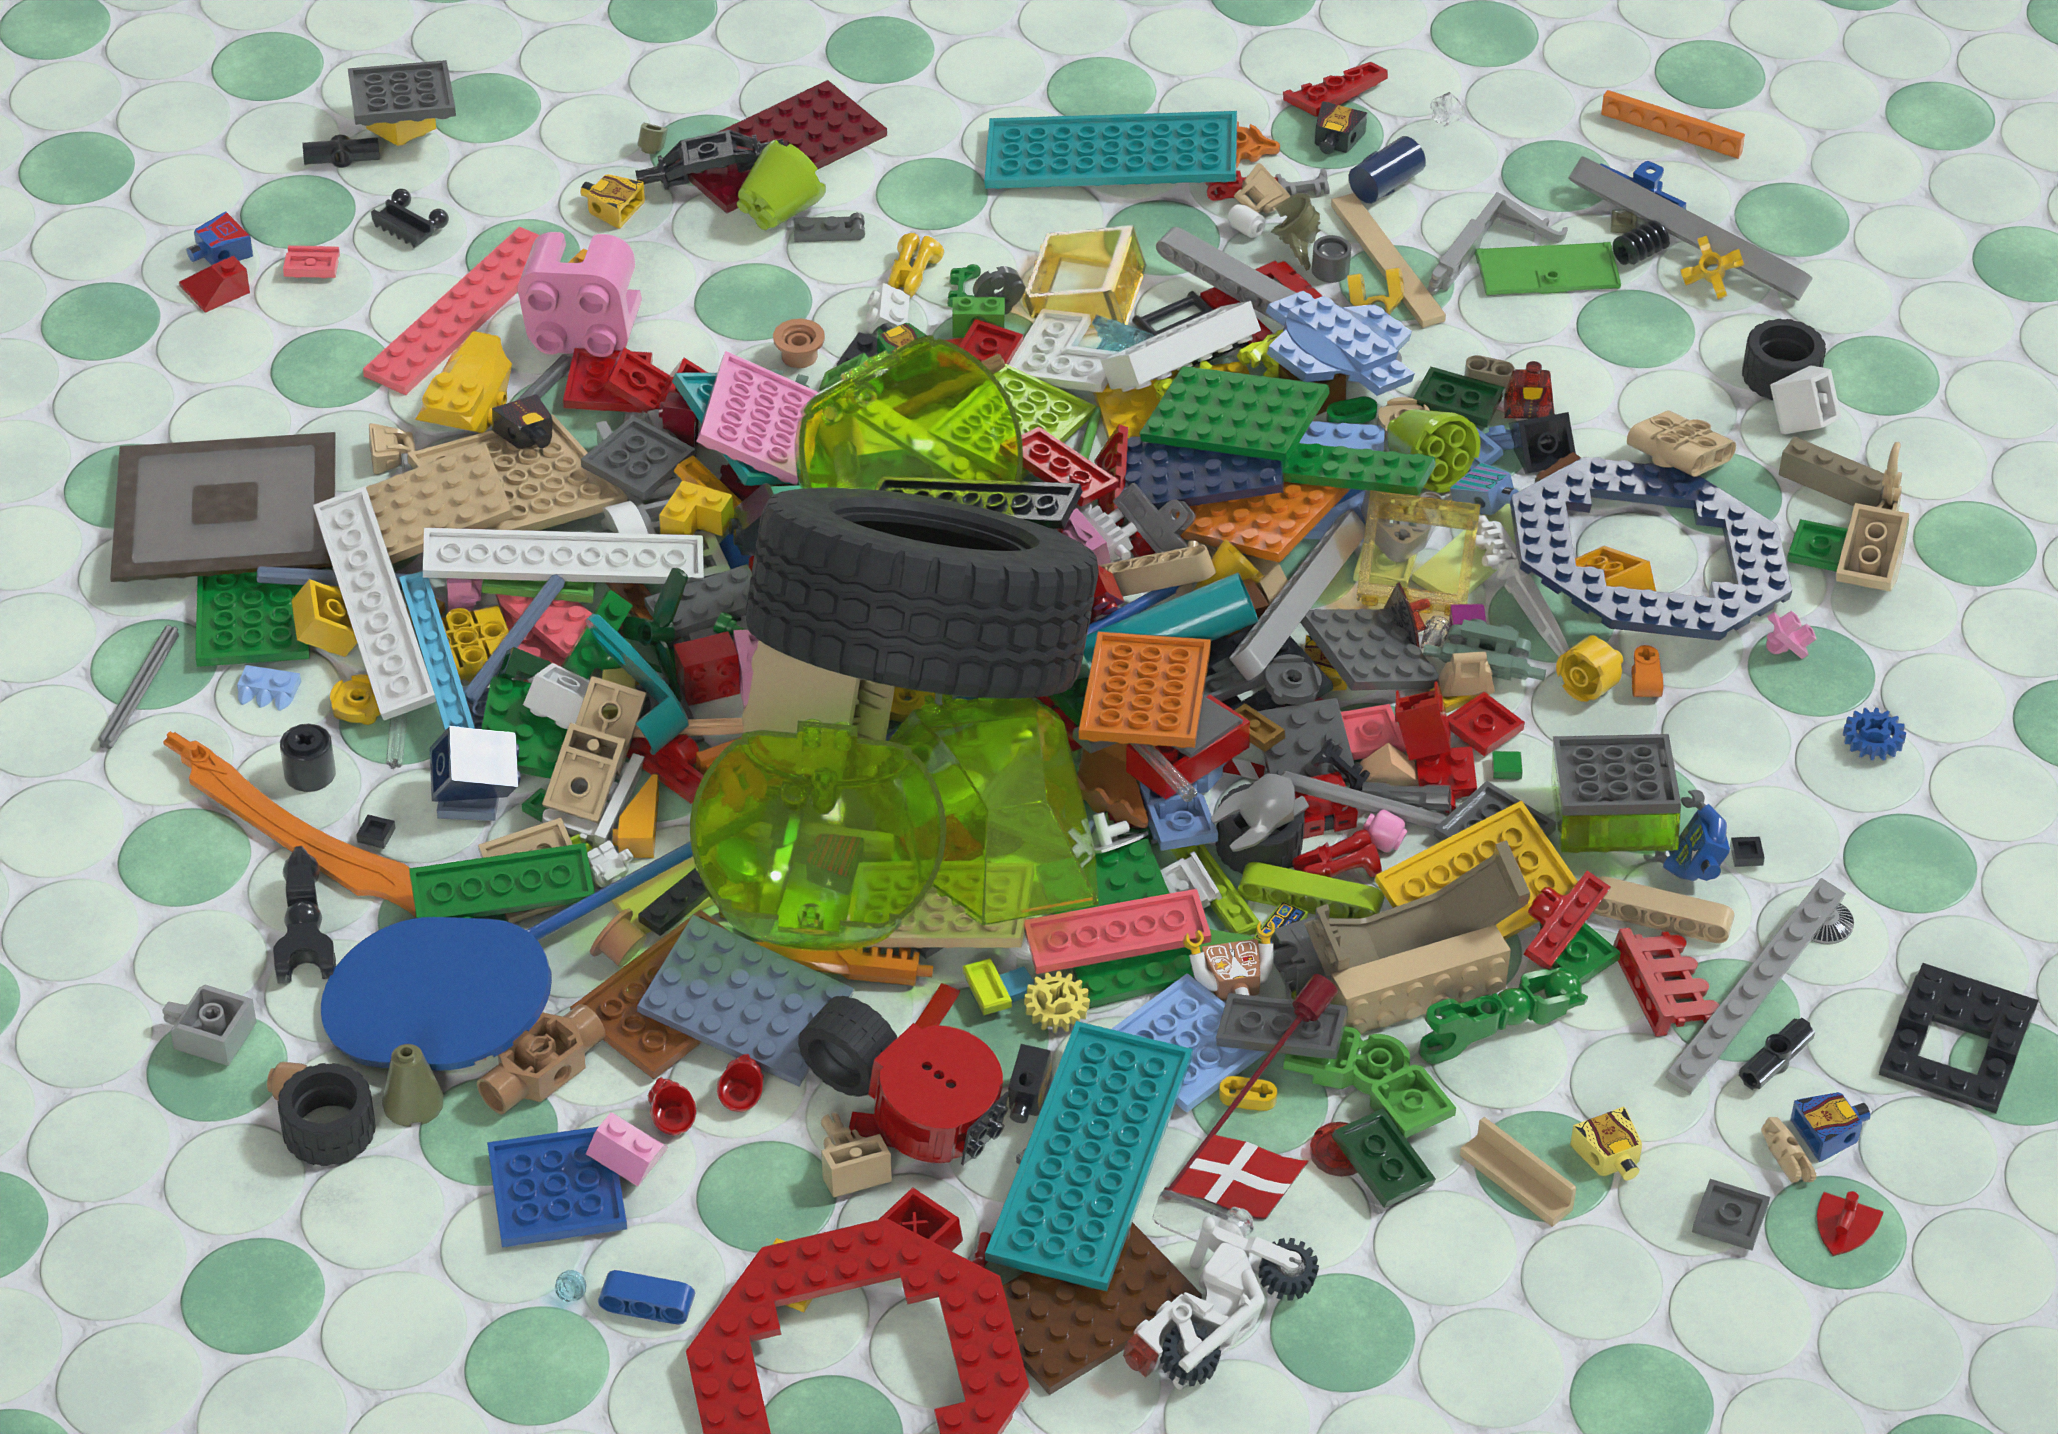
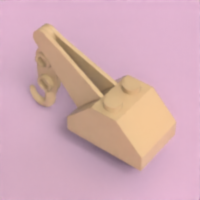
M1900 442L1893 444L1889 455L1887 470L1884 472L1882 482L1884 486L1882 502L1877 507L1858 503L1854 505L1836 572V581L1890 592L1897 582L1909 526V513L1899 511L1902 486H1900L1902 472H1898Z

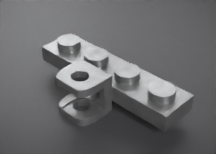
M1135 483L1128 486L1113 500L1115 505L1135 525L1138 532L1156 553L1187 547V544L1179 535L1193 524L1196 515L1184 501L1171 500L1160 510H1157Z

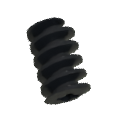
M1649 221L1615 238L1612 248L1620 264L1626 265L1630 263L1634 265L1639 260L1642 261L1646 257H1650L1654 253L1668 248L1670 237L1662 224L1657 221Z

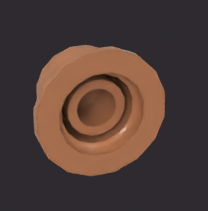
M802 318L791 319L782 322L775 328L773 341L774 345L781 351L782 361L786 365L793 368H806L816 362L818 349L822 347L825 341V334L823 328L812 320Z
M628 908L620 912L601 931L591 946L590 954L595 957L604 953L617 966L622 967L637 954L645 943L647 935L631 922L633 916L631 909Z

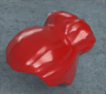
M743 1054L729 1062L726 1070L717 1082L718 1098L723 1106L731 1111L743 1112L750 1110L758 1103L762 1095L764 1074H762L760 1066L756 1064L754 1059L750 1058L749 1054Z
M662 1077L658 1078L647 1095L651 1105L650 1115L654 1125L661 1132L668 1135H680L687 1132L695 1122L697 1114L695 1101L688 1089L679 1085L678 1082L663 1079Z

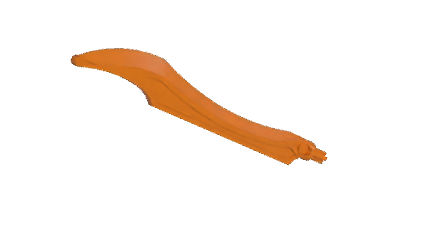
M170 731L166 734L167 738L163 741V744L179 754L182 763L192 769L189 776L191 785L291 852H293L296 846H303L307 853L317 860L321 872L355 895L375 896L386 899L416 917L409 867L407 865L362 850L312 827L274 803L247 781L231 764L214 754L212 750L196 740L190 742L176 732L172 733Z

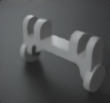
M1325 168L1320 169L1319 176L1316 179L1288 182L1285 178L1281 177V174L1275 175L1278 178V183L1290 194V197L1296 195L1297 192L1314 190L1315 195H1321V189L1324 190L1325 194L1330 193Z

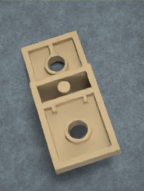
M591 676L576 723L569 724L542 803L543 807L599 824L615 774L619 776L621 774L637 726L635 723L639 721L647 697L646 692ZM608 705H614L618 708L617 716L611 720L605 719L602 716L603 709ZM578 779H583L588 783L587 790L582 794H576L571 789L573 782Z

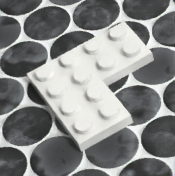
M1042 309L1009 365L1055 387L1102 393L1108 380L1100 360L1117 352L1077 347L1091 324L1090 314Z

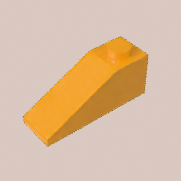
M651 775L620 815L619 827L613 828V845L618 846L619 853L628 848L633 858H654L659 803L658 775Z

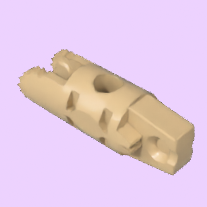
M1768 1117L1761 1131L1769 1150L1790 1182H1799L1800 1177H1802L1803 1182H1814L1817 1177L1815 1169L1793 1134L1778 1117Z

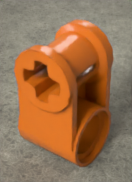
M1649 645L1639 646L1634 651V665L1631 671L1633 697H1662L1663 673L1660 667L1659 652L1656 648Z

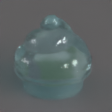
M575 1270L562 1272L557 1277L555 1284L557 1296L565 1302L580 1300L586 1293L587 1283L585 1277Z

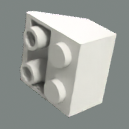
M1808 366L1770 385L1781 434L1823 428L1842 418L1831 369Z

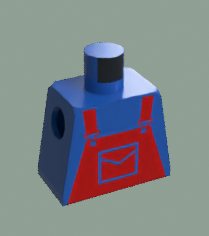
M226 211L196 228L194 231L196 244L186 249L188 257L192 262L205 258L211 265L232 256L238 261L253 257L250 235Z

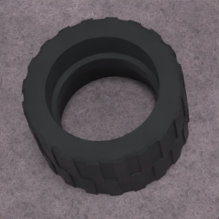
M1793 319L1768 320L1756 325L1747 337L1742 367V376L1744 377L1745 384L1759 396L1773 400L1771 384L1808 366L1823 368L1826 353L1824 339L1813 327ZM1777 359H1786V360H1790V361H1792V362L1781 361V360H1777Z
M1254 783L1240 785L1238 788L1230 790L1228 794L1221 799V803L1218 805V808L1223 803V801H1225L1231 795L1242 790L1248 789ZM1237 812L1216 824L1218 831V841L1215 842L1217 854L1225 865L1243 874L1245 866L1251 862L1288 869L1292 868L1293 859L1301 855L1305 812H1301L1293 821L1276 828L1280 832L1269 835L1256 846L1233 852L1230 845L1246 833L1240 828L1248 825L1241 813Z
M835 996L822 1007L800 1032L798 1046L805 1063L825 1084L845 1095L862 1097L869 1093L874 1059L897 1039V1035L887 1020L868 1004L849 996Z
M320 1063L296 1072L283 1084V1088L278 1095L279 1101H277L282 1135L287 1149L296 1158L312 1165H338L356 1158L358 1154L366 1150L368 1144L373 1140L376 1125L371 1090L367 1080L363 1078L361 1073L349 1066L337 1063ZM324 1106H341L351 1110L344 1117L328 1123H314L303 1119L311 1111Z

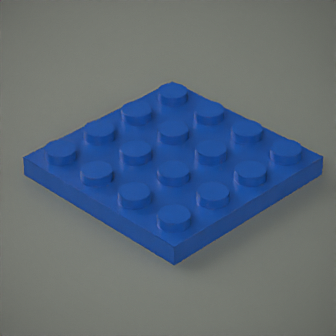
M598 1127L487 1142L502 1248L627 1229L619 1174L586 1155Z

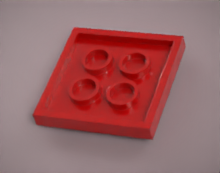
M574 348L563 398V408L642 413V410L604 387L621 351L614 350L609 356L598 357L589 353L585 348ZM632 351L652 364V352ZM632 377L636 383L640 384L638 379Z

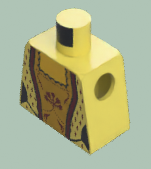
M1624 1106L1573 1125L1571 1147L1600 1176L1619 1172L1623 1179L1628 1181L1639 1174L1640 1169L1636 1164L1640 1161L1642 1142Z

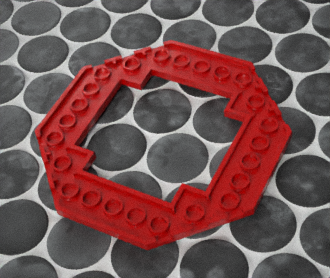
M887 1218L761 1247L686 1350L703 1434H771L750 1342L782 1335L776 1307L901 1278L907 1305L939 1297L965 1402L934 1409L939 1433L1002 1434L1012 1420L1013 1413L1019 1404L1024 1402L1029 1395L1030 1387L1000 1276Z

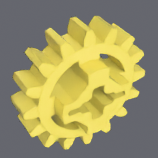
M1057 971L1056 977H1051L1046 972L1044 980L1035 977L1034 985L1028 984L1027 994H1025L1024 1005H1026L1025 1013L1026 1015H1032L1031 1022L1033 1024L1040 1021L1042 1023V1030L1051 1026L1053 1033H1057L1058 1027H1063L1068 1032L1070 1024L1075 1025L1076 1021L1080 1022V1019H1086L1087 1010H1089L1090 999L1087 998L1088 989H1082L1081 980L1073 982L1072 974L1063 978L1061 971Z

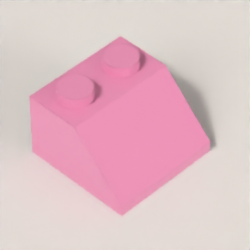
M610 1113L596 1130L586 1155L636 1186H639L667 1151L668 1146L618 1115Z

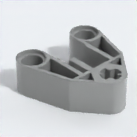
M1366 490L1361 511L1366 526L1369 529L1370 538L1378 548L1394 562H1404L1423 550L1437 526L1444 503L1443 498L1435 492H1424L1421 494L1413 526H1409L1410 514H1406L1404 509H1400L1399 513L1394 512L1393 523H1390V493Z

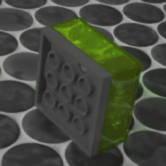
M1669 734L1553 736L1551 786L1561 853L1664 852L1678 850L1681 800Z

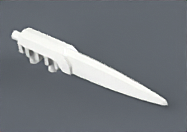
M1091 502L1083 507L1076 504L1074 510L1078 508L1107 542L1110 559L1112 561L1120 558L1122 560L1130 559L1131 553L1129 551L1133 546L1128 537L1138 531L1135 525L1130 522L1122 529L1119 526L1117 527L1115 523L1124 517L1118 508L1107 515L1105 512H1102L1098 505L1092 508Z
M1485 515L1480 516L1476 520L1479 527L1475 534L1470 536L1469 544L1471 546H1478L1479 549H1487L1482 557L1483 566L1500 569L1497 577L1499 579H1506L1504 587L1508 593L1513 594L1534 627L1558 657H1560L1569 650V647L1530 574H1526L1519 569L1517 549L1501 522H1489Z

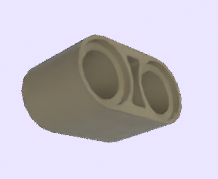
M1473 355L1466 360L1464 376L1505 387V396L1507 388L1510 393L1512 392L1515 367L1510 362Z

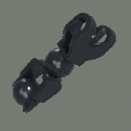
M296 846L290 857L285 861L282 872L286 881L288 908L284 918L287 933L273 947L274 966L278 984L290 983L293 970L298 965L304 963L318 966L322 979H329L336 967L333 941L319 930L322 914L318 906L315 883L319 878L320 866L317 860L308 854L303 846Z

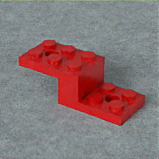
M624 347L619 353L604 387L647 413V411L655 409L659 411L660 403L665 402L668 392L680 394L672 382L675 373L708 372L683 357L674 370L667 374ZM632 377L638 379L640 384L636 383Z

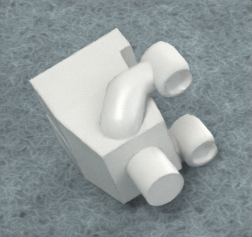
M610 840L600 845L599 848H594L587 852L592 881L601 888H605L625 877L629 870V862L633 859V855L628 848L617 853Z

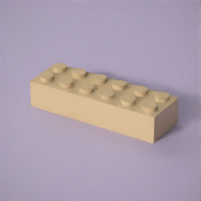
M1492 925L1331 974V982L1338 989V993L1330 1004L1347 1006L1348 1016L1345 1026L1356 1028L1360 1034L1376 1028L1387 1027L1406 1019H1414L1419 1015L1426 1014L1428 1007L1445 999H1455L1457 1002L1462 1003L1505 990L1511 949L1496 925Z

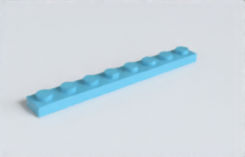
M423 571L399 577L400 584L432 684L444 730L449 726L475 729L429 578H423Z

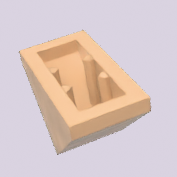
M1389 743L1360 762L1363 766L1362 771L1367 770L1370 772L1366 782H1381L1398 786H1418L1415 761H1409L1408 756Z

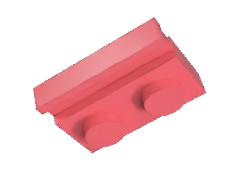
M288 245V253H286L283 266L284 277L335 278L339 263L338 258L340 257L339 247Z

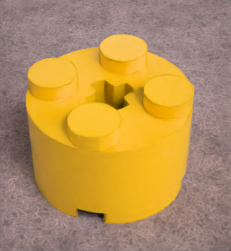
M1590 635L1558 658L1556 664L1557 676H1562L1564 681L1562 687L1574 699L1581 702L1595 700L1620 681L1623 657L1618 650L1613 649L1605 641Z

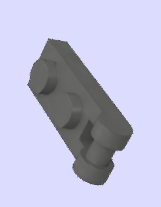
M856 212L848 217L794 218V242L861 240L865 237L864 215Z

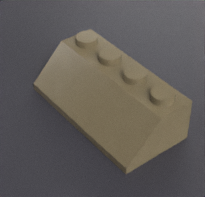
M1795 436L1782 452L1778 475L1852 506L1858 503L1877 507L1883 500L1884 486L1882 482L1884 473Z

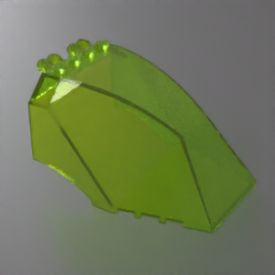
M942 694V705L935 704L932 695L925 696V705L921 709L913 710L888 741L894 809L907 836L918 870V876L924 886L936 888L938 896L949 897L954 907L962 906L965 908V914L982 926L1099 905L1095 848L1065 725L1059 715L1036 697L953 700L952 695Z

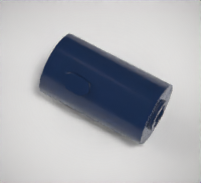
M1402 136L1380 151L1371 153L1363 162L1352 168L1348 174V181L1353 193L1361 201L1369 204L1393 193L1395 188L1424 170L1426 166L1424 151L1414 139L1409 136Z

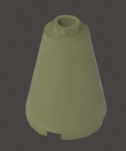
M413 1044L400 1045L394 1049L390 1059L382 1097L385 1115L393 1123L411 1127V1123L421 1122V1125L427 1124L436 1118L443 1108V1091L421 1049Z

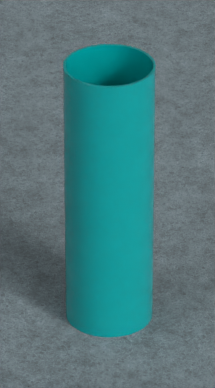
M1235 573L1087 634L1083 654L1089 669H1091L1098 632L1209 639L1213 641L1257 623L1258 618L1240 574Z

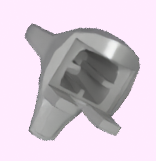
M1267 773L1248 789L1234 793L1223 801L1210 819L1213 824H1216L1237 812L1241 813L1251 828L1230 845L1231 850L1235 852L1261 843L1276 828L1293 821L1297 815L1309 808V805L1303 796L1295 799L1293 782L1286 773L1282 776Z

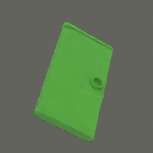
M1611 242L1477 248L1475 251L1486 295L1535 292L1548 294L1565 293L1575 290L1621 288V280Z

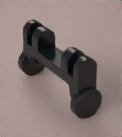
M1330 738L1326 741L1321 751L1313 757L1311 764L1317 767L1323 763H1332L1348 778L1350 789L1362 792L1363 782H1366L1370 772L1367 770L1362 771L1363 766L1360 763L1350 767L1339 757L1343 748L1336 745L1332 749L1335 741Z

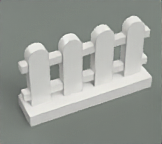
M633 753L629 763L624 762L620 776L615 774L607 797L611 801L610 803H605L599 824L550 808L543 812L542 822L546 823L562 818L568 834L574 836L579 834L582 843L589 840L593 842V848H599L600 845L611 840L613 836V828L617 827L619 817L625 810L641 777L644 757ZM578 779L573 782L571 789L576 794H579L577 793L578 790L585 792L588 788V783L583 779Z

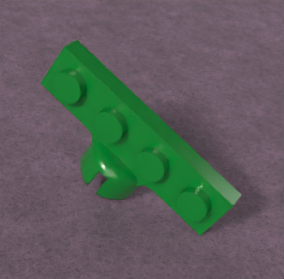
M610 589L606 591L593 614L600 615L613 629L618 631L633 605ZM587 624L561 665L562 668L587 680L595 668L601 671L622 668L600 646L587 627Z

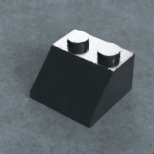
M1569 412L1509 423L1511 436L1514 441L1513 450L1526 474L1546 470L1559 459L1565 458L1572 452L1576 453Z
M770 484L761 485L734 508V518L729 519V534L733 535L734 545L738 546L741 555H755L761 513L769 498L774 495Z

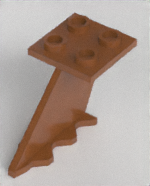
M1116 743L1091 754L1083 748L1078 776L1073 779L1072 801L1083 799L1087 801L1094 812L1101 813L1107 811L1111 813L1117 823L1127 821L1128 824L1131 823L1135 826L1146 828L1148 826V818L1136 778L1126 772V745L1129 743Z

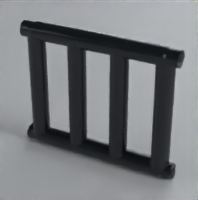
M1190 291L1186 298L1142 317L1135 315L1132 318V322L1148 338H1151L1214 309L1194 291ZM1193 305L1201 311L1158 331L1150 326L1154 322ZM1238 342L1232 344L1233 348L1221 353H1218V351L1212 353L1213 357L1207 359L1206 361L1209 362L1238 348L1243 349L1244 347L1248 346L1249 343L1244 342L1238 344ZM1197 360L1191 362L1193 365L1191 367H1197L1200 365V362H1198Z

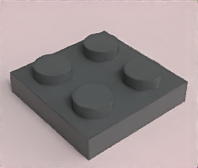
M1710 1179L1696 1215L1692 1232L1753 1251L1770 1197Z

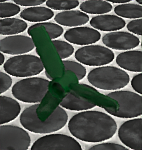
M672 568L654 607L653 620L626 616L617 632L623 638L639 641L643 646L655 645L663 677L669 679V688L678 701L681 702L682 696L667 645L671 644L675 637V628L672 622L680 604L688 575L679 568Z

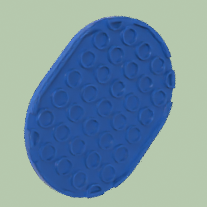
M447 917L409 919L389 925L359 942L341 959L335 967L333 975H330L323 991L321 1000L322 1023L328 1037L337 1050L347 1055L352 1061L362 1065L389 1068L394 1049L400 1045L413 1044L421 1049L431 1070L445 1071L474 1066L476 1061L491 1055L496 1057L514 1045L513 1041L525 1030L529 1031L533 1027L547 1004L551 991L552 972L547 956L537 939L527 930L510 922L494 919Z

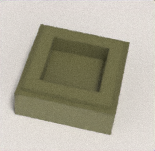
M1612 210L1611 233L1625 234L1637 228V216L1632 212Z

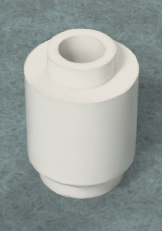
M1237 204L1228 213V221L1231 226L1249 238H1255L1263 233L1265 229L1264 216L1248 206Z

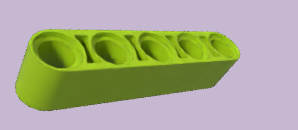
M1251 862L1245 866L1238 887L1239 894L1246 900L1276 907L1283 900L1316 915V908L1328 904L1330 909L1329 918L1361 919L1381 912L1385 898L1382 891L1373 886L1259 862Z

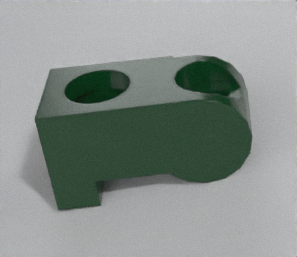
M512 647L505 653L498 677L510 680L518 676L532 683L535 675L552 663Z

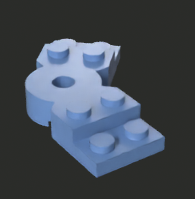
M1226 763L1166 800L1140 782V795L1144 808L1147 811L1148 825L1153 839L1158 841L1161 851L1218 841V831L1210 819L1212 816L1205 797L1200 793L1208 792L1223 776V766Z

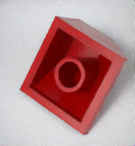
M234 256L179 281V286L205 313L250 293L247 269Z

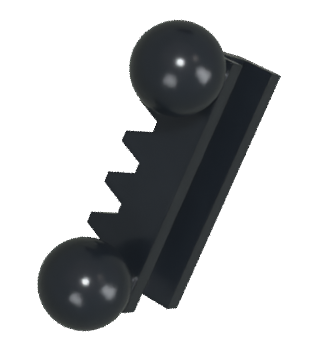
M399 188L392 193L391 200L385 201L386 207L380 212L375 209L371 211L372 221L375 227L381 226L384 232L388 230L391 236L396 234L397 239L403 238L406 244L411 242L412 247L415 248L432 236L434 228H444L448 224L449 216L445 210L437 208L430 212L427 220L406 209L411 203V194L406 189Z

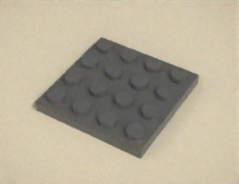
M447 60L348 68L355 125L370 126L374 123L383 122L394 124L407 120L419 122L430 118L447 119L456 116Z
M1387 609L1309 610L1300 622L1350 690L1435 688V682H1438V686H1440L1439 674L1436 672L1435 667L1426 659L1421 649L1410 642L1407 638V631L1397 625L1394 621V614Z

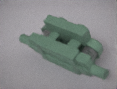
M1464 619L1462 625H1452L1448 633L1450 643L1445 642L1442 647L1425 644L1423 651L1424 656L1439 658L1443 663L1450 662L1453 653L1486 652L1487 661L1493 674L1491 676L1510 681L1511 677L1526 680L1529 677L1544 681L1546 669L1531 667L1527 663L1526 657H1530L1531 642L1520 638L1519 631L1514 630V628L1508 625H1499L1498 627L1488 625L1480 619H1471V621Z

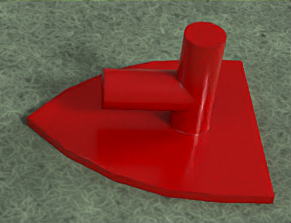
M1854 1191L1848 1192L1846 1199L1823 1192L1816 1216L1818 1231L1824 1245L1832 1256L1844 1254L1862 1246L1874 1235L1884 1211L1858 1203L1859 1195Z

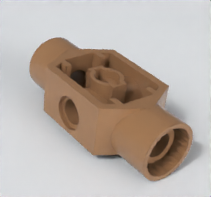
M579 1004L563 1017L542 1012L537 1022L529 1031L525 1030L513 1041L514 1045L498 1055L499 1064L477 1080L478 1091L485 1103L496 1113L505 1114L523 1099L542 1102L586 1068L584 1053L602 1041L606 1035L601 1020L593 1010L583 1004Z

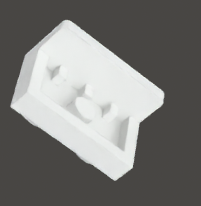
M882 283L877 291L873 290L867 302L870 305L866 316V321L868 322L867 332L872 334L879 325L881 326L885 323L890 324L893 328L907 323L910 295L885 283Z

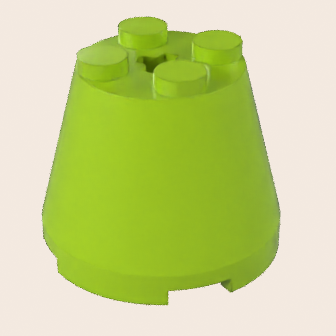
M772 140L762 150L740 188L737 206L743 213L749 214L756 221L759 228L766 231L768 228H774L818 203L826 193V185L822 182L820 183L815 174L818 170L817 167L802 151L791 144L786 147L779 144L777 140Z
M1412 409L1391 420L1387 426L1389 451L1435 457L1436 466L1424 485V488L1437 493L1449 492L1450 488L1467 474L1474 458L1479 457L1480 436L1474 423L1457 413Z

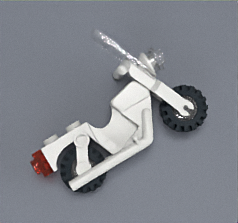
M1162 1191L1158 1197L1152 1219L1158 1226L1197 1242L1190 1259L1191 1267L1197 1269L1202 1265L1208 1248L1214 1252L1204 1266L1199 1280V1286L1206 1290V1300L1204 1301L1185 1292L1184 1295H1179L1173 1302L1166 1301L1157 1310L1156 1316L1152 1320H1144L1138 1325L1134 1331V1336L1126 1343L1123 1357L1131 1369L1139 1371L1145 1378L1157 1369L1159 1361L1160 1364L1164 1363L1162 1367L1164 1373L1170 1371L1169 1378L1179 1390H1182L1188 1384L1189 1386H1195L1197 1380L1200 1385L1204 1384L1206 1379L1210 1380L1216 1371L1220 1356L1250 1331L1259 1319L1265 1297L1255 1274L1262 1278L1261 1285L1263 1288L1269 1285L1267 1292L1270 1295L1276 1291L1278 1292V1299L1282 1300L1283 1295H1287V1301H1293L1295 1294L1300 1299L1304 1293L1308 1294L1314 1285L1319 1270L1317 1255L1312 1256L1314 1250L1311 1247L1305 1250V1242L1300 1241L1299 1245L1294 1244L1295 1238H1290L1288 1243H1285V1239L1281 1238L1277 1244L1275 1241L1270 1243L1259 1237H1249V1240L1246 1239V1236L1253 1232L1254 1226L1252 1216L1245 1209L1232 1207L1227 1214H1224L1175 1192ZM1165 1337L1163 1346L1161 1348L1159 1343Z

